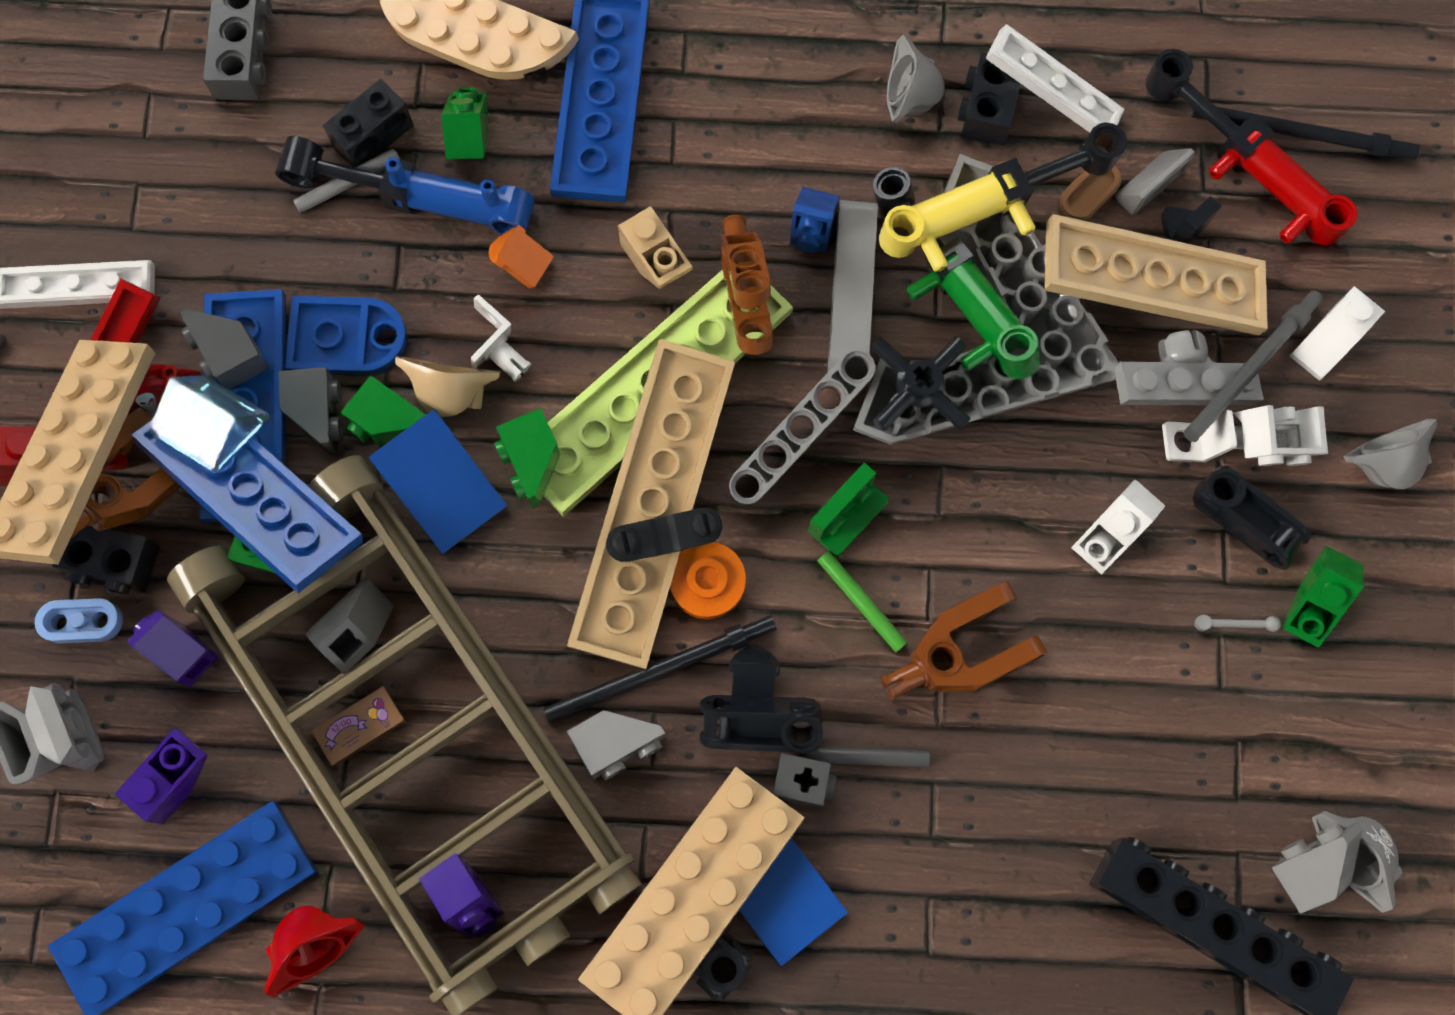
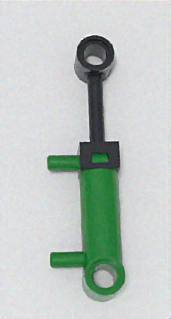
M888 167L881 170L875 176L873 190L880 213L885 218L889 211L896 206L915 205L911 178L904 169ZM959 236L945 245L937 238L936 241L948 262V266L940 272H935L927 257H925L929 274L907 287L906 291L912 300H917L938 287L944 296L948 294L982 337L985 343L960 358V363L965 371H971L996 355L1002 371L1008 377L1024 379L1033 375L1040 365L1038 338L1035 332L1020 322L975 265L974 255ZM1016 349L1027 350L1025 354L1020 356L1010 354Z

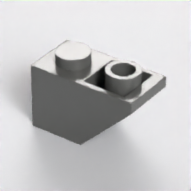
M190 309L180 312L186 324V327L181 329L193 350L200 349L204 359L199 361V364L211 382L218 380L228 391L270 368L254 338L240 321Z
M327 367L278 371L279 409L289 421L330 455L338 454V441L343 440V424L341 418L337 417L336 403L342 402L340 381L334 379Z
M365 576L316 622L305 635L345 675L376 645L394 605Z

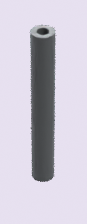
M818 747L812 752L805 753V758L831 764L930 766L929 750Z

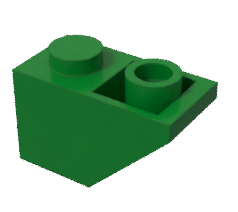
M473 87L458 88L455 90V93H450L441 113L446 159L484 158L488 148V93L478 92Z
M538 408L497 426L496 429L501 440L494 442L503 464L512 462L517 475L511 477L510 480L519 500L527 497L532 509L540 506L561 455L541 408Z
M1325 546L1305 574L1282 624V629L1319 648L1364 588L1363 564Z

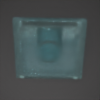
M205 375L170 377L149 430L152 435L216 473L269 419V413L214 380L208 379Z

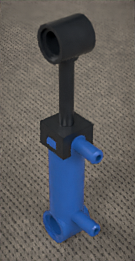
M289 136L286 139L275 171V175L283 182L304 189L311 188L315 178L319 175L378 188L379 195L387 209L411 214L413 208L490 226L491 229L501 235L518 225L527 230L535 203V198L531 193L515 186H502L496 189L495 183L490 179L483 180L479 185L417 170L415 163L399 160L396 157H389L386 161L384 174L322 160L324 151L321 146L300 136Z

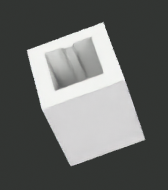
M1134 480L1071 548L1102 575L1155 520L1165 505L1137 480Z

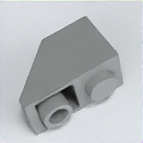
M605 710L567 731L590 775L594 779L602 776L604 781L625 770L626 767L623 762L638 754L640 759H644L662 748L660 741L666 738L665 732L660 725Z
M1358 822L1343 829L1339 823L1333 824L1315 835L1318 840L1306 844L1304 839H1300L1281 850L1284 857L1272 867V870L1300 914L1337 899L1351 884L1363 831Z

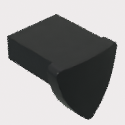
M1210 196L1194 211L1179 207H1166L1161 213L1162 227L1166 238L1189 244L1209 225L1222 206Z
M752 644L733 656L729 665V671L733 672L732 695L773 697L775 676L780 674V665L770 651L759 644Z

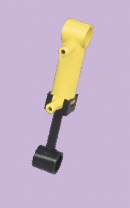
M1100 123L1092 128L1078 151L1024 173L1017 158L992 167L989 174L923 202L913 206H896L889 211L879 234L880 246L888 255L902 258L913 253L915 248L921 245L932 269L935 272H940L948 266V262L936 241L939 237L995 214H999L1000 218L1011 214L1021 235H1028L1035 230V225L1025 208L1034 192L1032 186L1078 167H1082L1084 171L1092 175L1099 176L1108 173L1127 147L1126 135L1119 126L1113 123ZM1097 146L1105 148L1108 153L1100 151ZM893 228H904L910 236H900Z

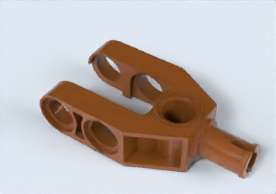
M733 214L726 217L722 222L723 232L725 233V235L721 236L722 246H720L723 275L726 281L738 347L744 353L759 355L770 350L773 345V328L767 307V301L771 297L770 277L762 243L757 232H747L745 218L741 215ZM755 307L759 308L754 312H743L740 310L741 308L747 310H755ZM751 332L765 334L758 339H750L745 336Z
M143 408L134 410L126 417L103 468L120 454L127 455L131 451L132 444H134L131 434L154 419ZM160 468L133 492H128L115 477L102 470L91 495L95 493L104 494L110 501L100 503L89 497L71 538L87 525L92 526L99 532L143 520L181 486Z
M1008 581L1002 582L942 612L911 653V663L880 677L884 689L896 682H900L898 685L889 688V691L886 692L888 697L893 701L922 684L928 688L929 692H975L1048 653L1039 636L1035 635L970 668L966 666L961 650L951 639L950 634L959 627L975 619L979 621L998 607L1017 600ZM939 652L946 655L950 662L949 670L942 671L935 668L931 661V654Z

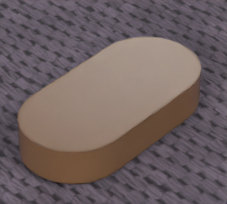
M1114 165L1111 171L1099 176L1083 171L1061 194L1057 203L1058 215L1089 222L1116 194L1120 187L1122 178L1119 169Z

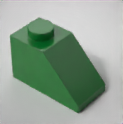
M371 375L341 411V414L349 423L346 429L363 443L371 439L379 446H384L426 415Z

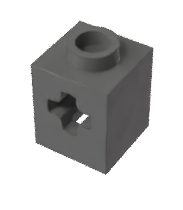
M781 753L773 794L783 801L821 808L824 805V799L832 800L836 775L829 774L831 763ZM803 771L809 772L810 780L816 782V786H811L807 793L801 792L800 784L794 782V777H801Z

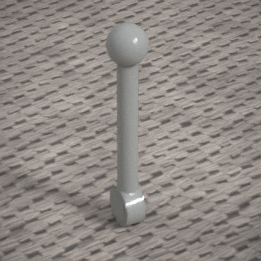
M1203 614L1195 619L1194 625L1197 630L1202 632L1207 631L1211 627L1266 628L1268 631L1276 632L1281 627V621L1275 616H1270L1266 620L1211 619L1208 615Z

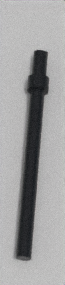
M1217 107L1237 126H1241L1255 114ZM1193 108L1192 118L1207 120ZM1255 114L1274 131L1273 133L1367 150L1368 155L1385 157L1388 154L1416 159L1420 150L1419 144L1393 140L1391 135L1374 132L1372 135Z
M770 615L743 627L737 624L724 629L725 634L647 665L646 669H637L544 707L546 718L549 723L729 649H732L733 652L749 646V641L776 631L775 622Z

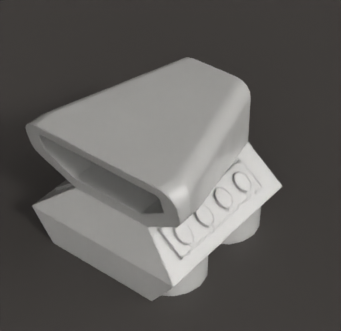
M52 683L43 688L30 686L26 710L6 702H0V762L9 783L23 785L61 765L94 772L98 764L104 760L105 752L85 701L82 700L74 689L64 692L57 683Z

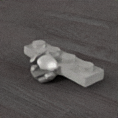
M1189 330L1169 334L1166 340H1160L1158 343L1160 362H1121L1114 367L1120 405H1208L1245 363H1216L1211 361L1208 356L1206 338L1199 331H1192V335ZM1259 374L1250 381L1230 405H1256L1264 400Z

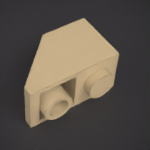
M651 206L618 225L622 248L639 273L657 288L661 289L693 270L692 265Z

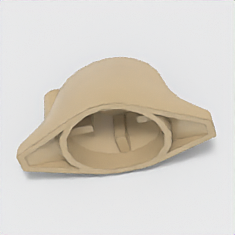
M401 356L395 357L396 365L412 381L419 404L428 412L435 409L440 417L457 415L467 407L481 409L484 385L497 380L501 372L449 366Z

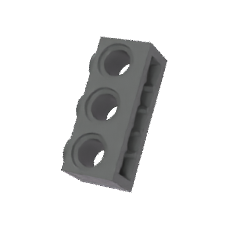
M211 0L203 81L214 99L259 100L260 85H264L266 82L263 52H267L269 49L266 20L272 17L271 0Z

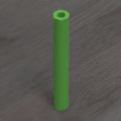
M830 551L823 554L817 560L895 653L908 644L906 639Z

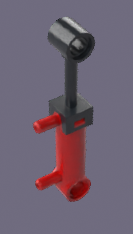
M1167 49L1161 52L1146 77L1147 91L1151 96L1162 101L1172 100L1180 95L1228 138L1217 153L1220 159L1209 169L1210 176L1213 179L1220 180L1230 169L1237 172L1242 167L1293 212L1296 217L1279 233L1280 239L1284 243H1292L1306 229L1307 235L1315 243L1325 246L1332 245L1354 225L1358 212L1352 200L1346 196L1330 193L1269 138L1274 131L1255 114L1238 127L1189 83L1193 64L1191 58L1185 52L1178 49ZM1327 217L1333 219L1336 224L1330 222Z

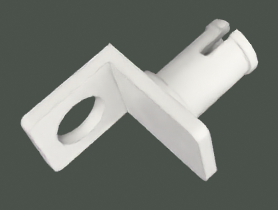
M477 295L474 298V308L498 330L471 357V366L477 369L485 360L491 359L516 382L521 378L520 374H525L529 369L531 363L526 361L506 342L507 337L511 334V323L480 295Z
M1224 410L1197 442H1191V448L1188 452H1183L1177 448L1174 436L1176 432L1184 433V430L1191 423L1168 421L1162 425L1165 454L1168 461L1205 463L1233 449L1244 450L1242 426H1234L1232 410Z

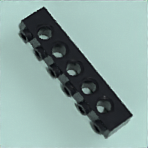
M1128 837L1127 841L1118 839L1111 842L1089 885L1302 1015H1337L1354 978L1341 971L1343 966L1341 962L1319 951L1314 955L1302 947L1304 941L1300 937L1285 929L1279 928L1278 932L1266 926L1263 924L1266 918L1257 911L1241 905L1240 909L1228 903L1225 901L1227 894L1219 888L1203 882L1202 886L1190 880L1187 878L1189 871L1181 865L1168 859L1162 863L1149 855L1152 849L1143 842L1132 837ZM1142 869L1147 870L1153 878V886L1147 893L1143 892L1137 884V875ZM1180 892L1188 896L1191 904L1189 912L1184 916L1175 907V898ZM1219 915L1223 916L1228 923V932L1222 939L1215 934L1213 929L1214 920ZM1258 938L1263 941L1266 947L1265 957L1260 962L1252 954V945ZM1296 962H1299L1304 970V978L1299 985H1296L1291 977V968Z

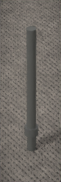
M1316 290L1310 291L1298 305H1293L1282 316V323L1184 430V436L1187 440L1197 442L1292 334L1300 332L1311 320L1310 314L1323 301V296L1320 292Z

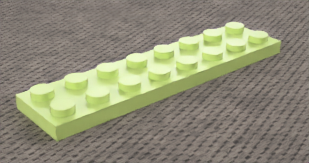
M723 270L548 422L561 455L544 497L563 517L621 466L659 338L725 358L735 363L747 354L741 351L737 344ZM771 286V297L767 301V307L774 330L793 312V306ZM755 307V310L741 308L740 310L743 312H754L759 308ZM751 332L745 336L750 339H758L765 334Z

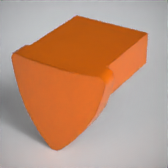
M518 225L503 233L490 245L489 258L494 264L506 270L526 287L534 288L554 256L525 233L526 230Z

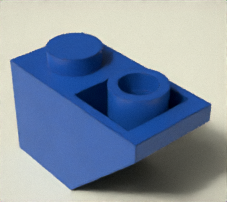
M802 187L793 209L789 244L796 245L805 252H826L840 196Z

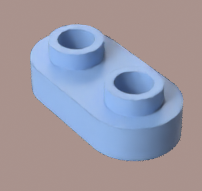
M101 598L50 601L38 610L35 617L37 633L42 638L54 643L107 641L115 637L123 625V614L120 608L112 602ZM107 615V624L99 628L98 620L100 617ZM66 617V626L58 630V621Z

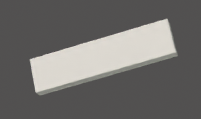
M1007 24L1000 29L985 58L1089 133L1093 127L1100 123L1107 122L1118 125L1125 110Z
M151 260L0 268V309L109 303L121 278L154 294L155 264Z

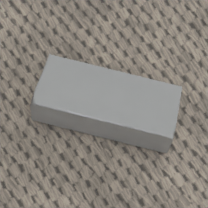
M1188 148L1168 150L1161 153L1115 194V200L1131 215H1136L1186 170L1195 152Z

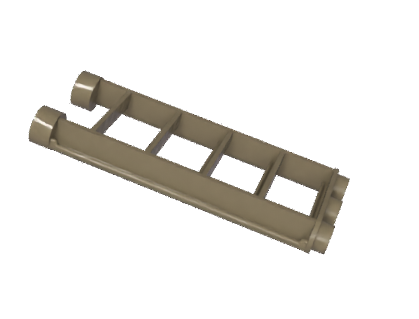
M353 455L329 465L311 481L309 488L344 519L350 518L362 511L378 535L342 558L299 594L293 590L239 627H236L221 602L236 593L243 585L245 577L237 564L228 559L229 552L226 547L220 545L200 550L184 559L169 573L167 581L186 612L195 613L207 629L423 971L433 990V993L429 995L433 1004L442 1000L451 1015H462L498 989L495 981L487 971L488 967L514 949L517 950L527 967L532 965L571 936L559 918L562 914L588 897L599 915H601L638 889L642 883L630 867L636 860L632 853L626 854L382 493L383 484L365 457ZM390 552L430 614L357 662L345 675L343 673L339 674L288 709L248 644ZM442 630L484 694L341 792L303 733L300 725ZM496 711L540 777L395 877L352 809ZM552 794L596 862L451 965L407 895L422 885L419 880L420 877L451 855L457 853L461 857Z

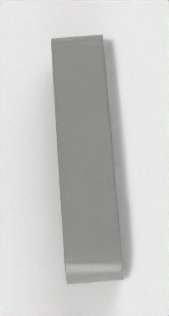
M839 200L827 373L843 355L851 350H864L870 354L878 214L877 202ZM850 360L845 364L846 374L850 378L859 380L866 376V367L861 361Z
M855 349L843 355L733 474L729 484L731 496L735 501L743 505H751L758 502L859 394L875 373L874 359L869 353L864 350ZM850 360L861 361L866 367V376L859 380L850 378L846 374L845 364ZM823 389L836 391L840 399L839 405L834 409L823 408L818 402V393ZM796 418L809 420L813 428L811 436L805 439L795 437L791 433V422ZM769 447H779L785 453L786 461L780 468H770L764 463L763 453ZM743 476H752L758 482L759 490L751 498H743L736 492V482Z

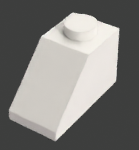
M1354 286L1335 304L1289 356L1320 381L1366 334L1385 310Z

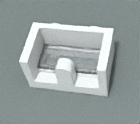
M1267 405L1233 412L1242 422L1245 459L1258 458V466L1284 464L1283 458H1286L1287 466L1307 465L1312 463V456L1328 454L1324 407L1318 406L1295 411V407L1273 409V406Z

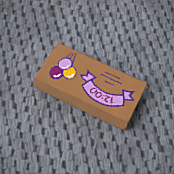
M382 686L314 728L311 732L331 766L336 767L406 723V720L387 688Z

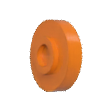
M712 542L683 550L679 554L670 585L672 597L679 608L692 617L704 620L723 617L734 610L743 597L746 585L745 569L737 554L720 543Z

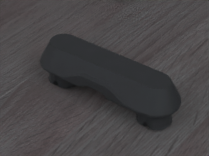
M698 508L655 519L625 524L614 528L608 534L606 548L609 555L620 562H630L678 552L716 541L723 529L722 520L714 510Z

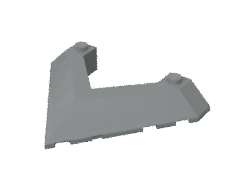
M959 154L944 193L988 175L993 166ZM995 214L939 237L945 245L959 236L974 255L975 265L1020 322L1032 329L1038 338L1040 365L1037 371L1027 378L1014 379L1008 377L1002 371L996 355L971 371H965L960 363V358L972 350L960 354L942 372L945 379L943 393L971 418L969 422L1116 380L1114 367L1122 361L1118 363L1106 344L1108 339L1091 313H1087L1080 303L1081 298L1044 291L1046 244L1042 245L1034 232L1025 236L1021 235L1011 214L1001 218L999 214ZM1016 349L1010 354L1020 356L1025 354L1027 350ZM880 359L860 406L853 430L892 445L951 428L954 425L932 405L922 408L910 405L885 431L877 427L873 419L898 395L896 389L897 373ZM922 379L914 382L919 388H922L924 384L926 385Z

